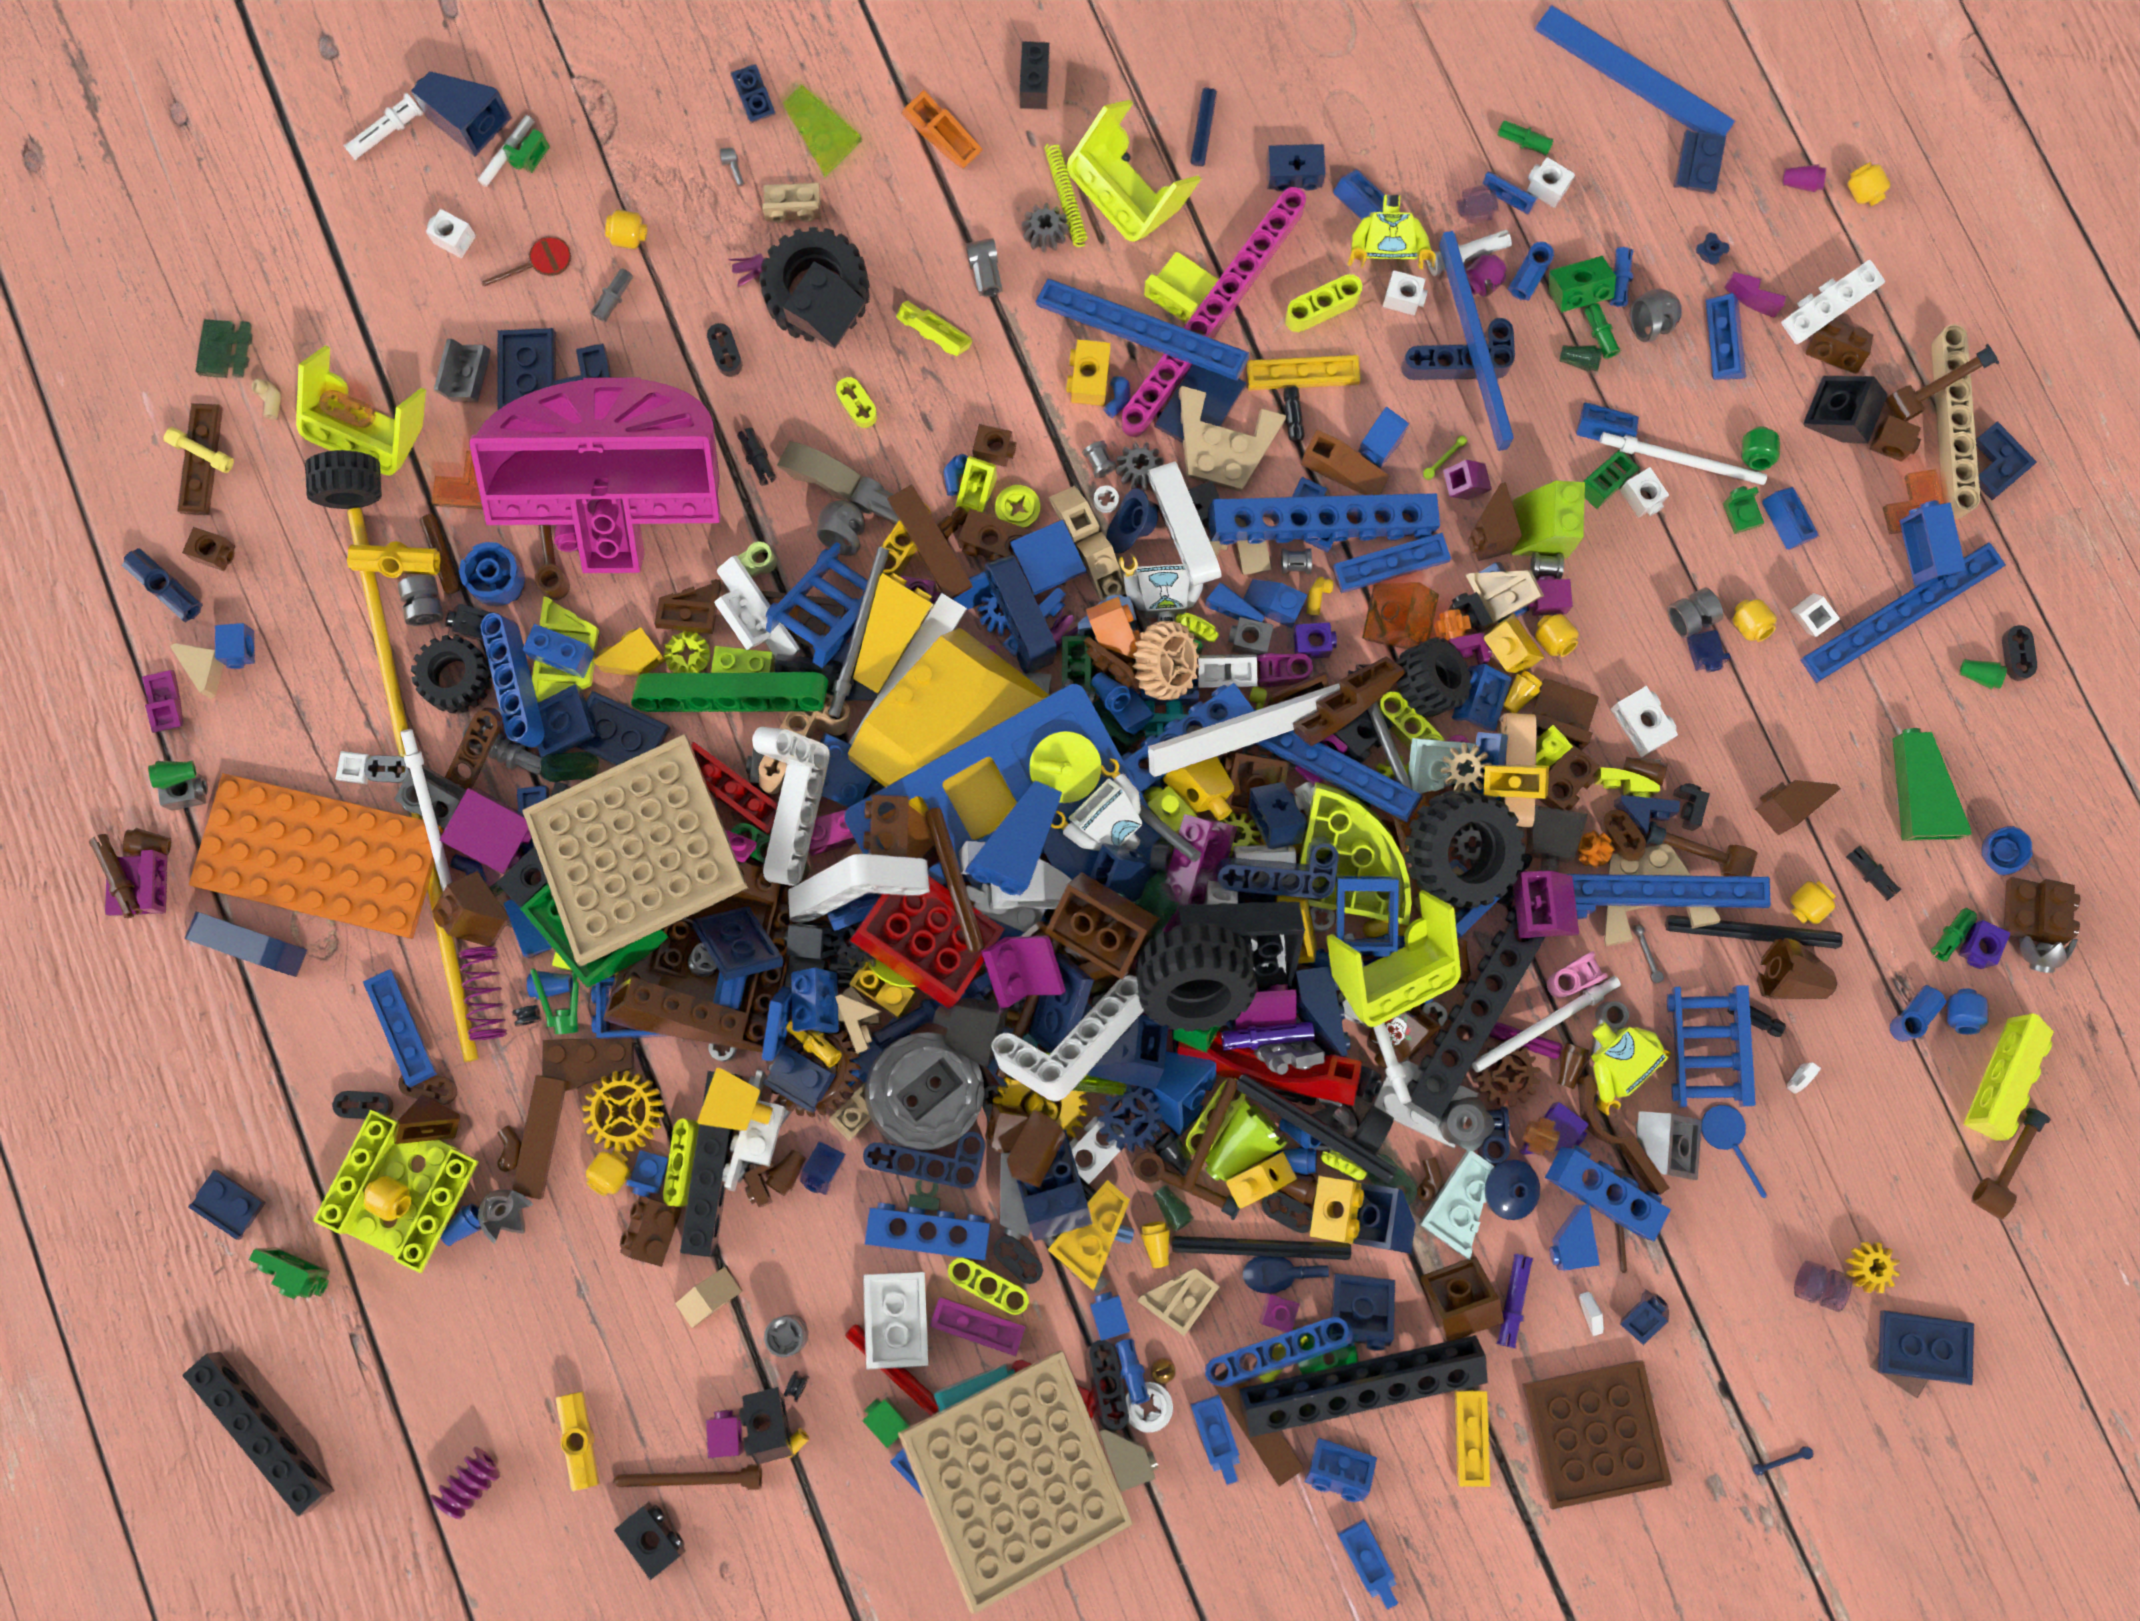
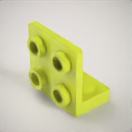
M1175 252L1158 276L1151 273L1145 281L1144 296L1186 324L1219 279L1179 252Z

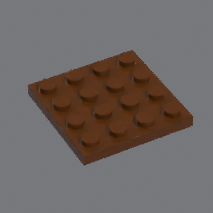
M1643 1360L1522 1383L1548 1502L1552 1510L1672 1485Z

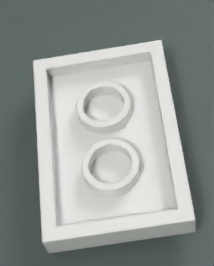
M1410 1061L1399 1063L1403 1065L1406 1078H1404L1406 1086L1411 1079L1417 1081L1422 1072L1418 1069L1419 1066ZM1387 1075L1385 1076L1380 1092L1372 1106H1376L1394 1117L1395 1122L1454 1148L1456 1144H1451L1442 1137V1117L1439 1121L1432 1123L1407 1106L1400 1104L1393 1083L1388 1081ZM1435 1078L1427 1079L1428 1088L1433 1092H1439V1082ZM1460 1085L1452 1100L1476 1097L1478 1093ZM1463 1117L1460 1120V1125L1462 1128L1464 1127L1467 1117Z
M925 1272L864 1275L866 1370L928 1366Z

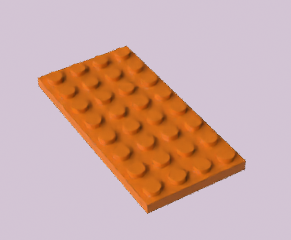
M222 773L189 886L413 939L435 861L424 820ZM438 826L440 836H442L444 829Z

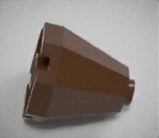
M1789 938L1784 940L1775 939L1762 956L1760 965H1766L1764 975L1758 972L1757 983L1763 997L1769 999H1827L1837 988L1834 970L1798 941Z

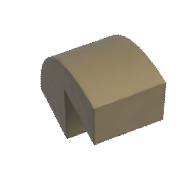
M789 441L777 464L778 467L795 480L815 483L834 498L847 501L850 500L862 477L835 458L809 446Z

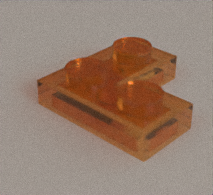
M466 451L463 478L435 476L432 504L434 506L483 510L471 451Z
M1936 469L1908 473L1904 476L1910 501L1887 504L1883 507L1889 535L1902 533L1899 520L1907 517L1910 510L1920 508V504L1938 500L1939 504H1944Z

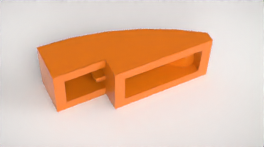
M925 90L917 95L901 113L933 146L962 169L983 151L980 145L946 108L942 110Z

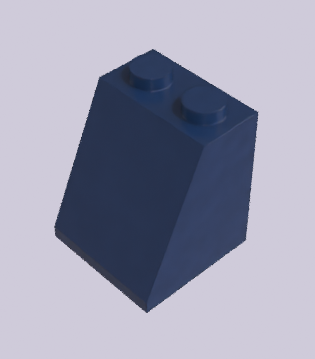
M429 71L415 83L414 88L411 90L426 118L474 157L512 119L498 90L494 87Z

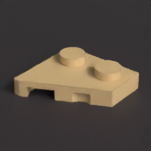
M1531 570L1469 573L1466 575L1474 592L1478 593L1493 621L1492 624L1544 596Z
M1193 1268L1139 1296L1137 1301L1181 1335L1185 1336L1220 1286L1199 1270Z

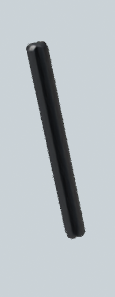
M1677 915L1667 916L1665 928L1670 932L1774 942L1775 939L1784 940L1789 938L1805 946L1835 949L1842 947L1843 944L1842 933L1726 920H1720L1716 924L1692 929L1689 917Z
M1242 1074L1238 1079L1236 1089L1383 1181L1390 1183L1397 1173V1167L1249 1075Z
M1174 1236L1172 1238V1251L1175 1253L1349 1260L1352 1254L1351 1244L1188 1236Z

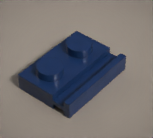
M1686 130L1683 136L1674 187L1714 194L1717 189L1727 136L1704 132L1696 133Z
M784 1045L769 1070L768 1078L764 1079L763 1084L809 1112L814 1113L817 1103L824 1097L835 1074Z
M213 1170L188 1208L234 1239L241 1240L243 1233L250 1227L266 1202L219 1170Z

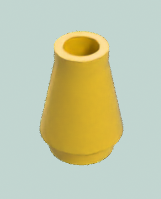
M1525 670L1521 675L1517 674L1503 707L1511 713L1517 714L1522 707L1541 692L1539 688L1543 683Z
M1165 1221L1143 1224V1232L1140 1233V1236L1150 1258L1152 1268L1168 1266L1170 1229L1166 1228Z

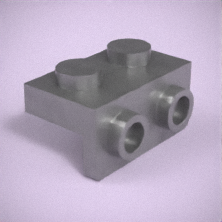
M447 339L434 391L452 402H478L491 349L485 345H462L454 339Z

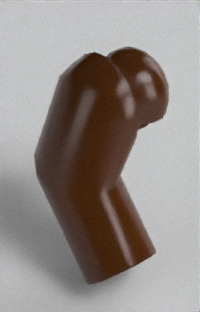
M510 1125L497 1132L505 1146L501 1157L497 1161L498 1168L503 1172H509L517 1167L522 1144Z

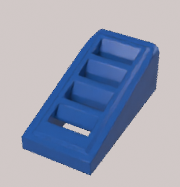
M1219 583L1206 599V607L1239 621L1241 617L1264 623L1265 616L1223 583Z

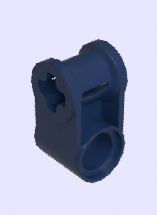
M1501 1106L1500 1109L1486 1110L1497 1121H1494L1495 1128L1492 1133L1484 1139L1478 1148V1155L1491 1165L1503 1162L1510 1154L1509 1112L1506 1106ZM1490 1142L1496 1143L1500 1147L1501 1152L1498 1158H1493L1488 1154L1487 1147Z

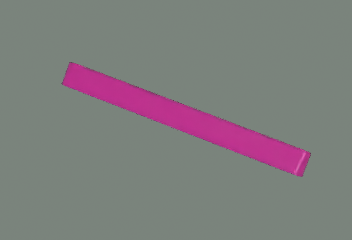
M1290 187L1281 194L1186 323L1184 329L1190 331L1201 330L1205 333L1203 336L1213 339L1301 219L1306 203L1305 193L1301 189ZM1293 202L1298 207H1289L1286 203ZM1278 223L1283 228L1275 229L1271 224ZM1261 244L1266 246L1267 249L1259 250L1255 246ZM1248 266L1252 270L1245 272L1242 271L1239 267ZM1232 287L1236 292L1227 293L1224 291V288ZM1211 308L1218 309L1221 313L1213 315L1210 314L1208 310ZM1167 354L1161 357L1122 412V430L1126 435L1137 437L1145 432L1192 366L1191 363ZM1163 373H1169L1173 376V378L1170 380H1164L1160 377V375ZM1148 394L1154 395L1157 400L1148 402L1143 397ZM1136 416L1141 419V422L1132 424L1127 419Z

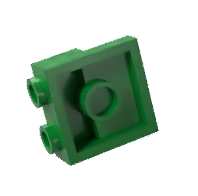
M255 1248L249 1258V1261L258 1264L257 1270L269 1275L275 1274L271 1284L279 1287V1293L288 1298L296 1299L297 1296L311 1298L313 1295L321 1297L328 1286L329 1280L327 1277L330 1271L279 1248Z

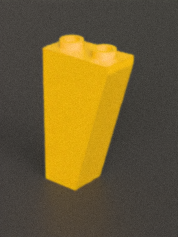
M893 572L890 577L882 573L879 578L853 679L877 694L884 687L934 606L930 602L931 595L918 587L915 592L905 587L907 581Z

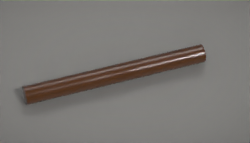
M1228 1077L1180 1187V1189L1192 1193L1236 1091L1237 1080Z

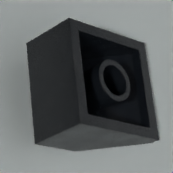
M813 262L783 306V310L789 323L836 349L866 303L837 274Z
M1822 376L1803 425L1842 443L1868 444L1888 394L1874 376Z

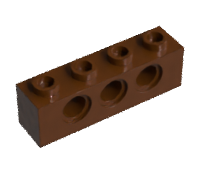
M970 508L958 537V544L963 553L972 557L980 555L989 558L988 561L991 562L1011 555L1012 553L1009 551L1011 548L1010 542L1034 531ZM987 536H994L998 539L993 545L983 543V539Z

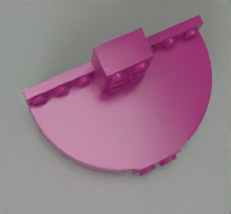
M641 377L583 378V380L546 387L526 394L500 408L484 422L477 434L472 435L469 441L486 525L574 524L582 573H640L645 555L640 524L720 523L721 513L718 497L720 475L712 417L707 408L697 398L667 384L643 380Z

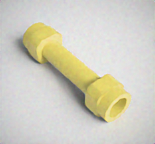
M170 427L166 431L164 441L177 449L184 448L207 460L213 468L225 474L232 469L234 459L220 451L214 452L187 438V434L177 428Z

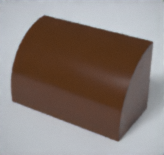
M1033 1109L1010 1152L1007 1163L1012 1178L1040 1187L1066 1136L1057 1122Z

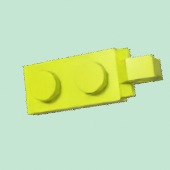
M909 301L901 304L896 318L904 325L912 326L919 331L921 336L933 340L949 354L960 355L970 348L973 341L972 338L930 310L923 311Z

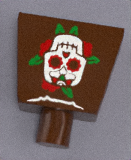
M1417 1006L1384 1022L1399 1063L1412 1059L1441 1027V1024ZM1372 1027L1369 1033V1040L1380 1048ZM1379 1049L1374 1060L1380 1066L1387 1068L1382 1051Z

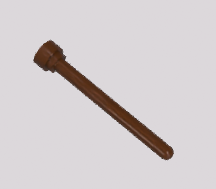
M761 1464L747 1465V1468H742L741 1471L620 1474L615 1477L614 1484L617 1487L741 1484V1487H747V1490H761L763 1473Z

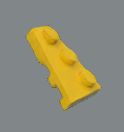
M1108 1180L1087 1203L1093 1224L1061 1233L1048 1249L1052 1255L1093 1291L1130 1202V1199Z

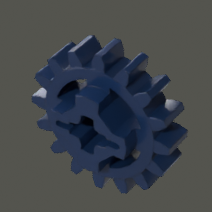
M1127 1085L1125 1093L1116 1088V1096L1114 1098L1109 1095L1105 1096L1109 1102L1108 1105L1099 1106V1109L1104 1112V1116L1097 1117V1121L1105 1124L1099 1131L1102 1135L1110 1134L1106 1142L1112 1145L1117 1141L1116 1148L1120 1151L1124 1149L1125 1145H1127L1128 1151L1134 1153L1135 1145H1139L1140 1148L1145 1150V1141L1156 1142L1152 1135L1154 1131L1162 1132L1157 1122L1164 1120V1116L1156 1113L1162 1107L1158 1102L1152 1103L1155 1096L1151 1092L1144 1097L1145 1090L1142 1087H1139L1136 1093L1131 1085ZM1137 1100L1143 1102L1147 1106L1148 1111L1138 1110ZM1122 1103V1106L1114 1112L1115 1108ZM1130 1113H1133L1136 1119L1131 1120V1125H1129L1124 1120L1130 1118ZM1112 1126L1122 1127L1124 1138L1117 1135ZM1147 1126L1146 1130L1139 1135V1132L1143 1129V1127Z

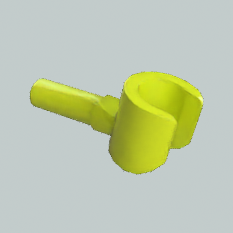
M1253 686L1249 701L1257 703L1255 710L1264 708L1267 697L1266 690Z

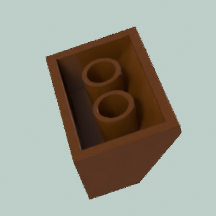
M1081 872L1067 884L1045 933L1123 980L1137 960L1139 953L1149 941L1159 918Z

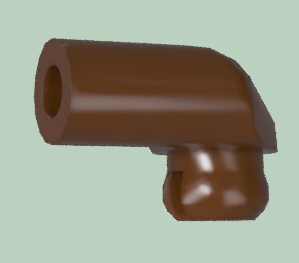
M1436 1157L1422 1160L1426 1176L1416 1191L1420 1200H1433L1443 1186L1444 1181Z

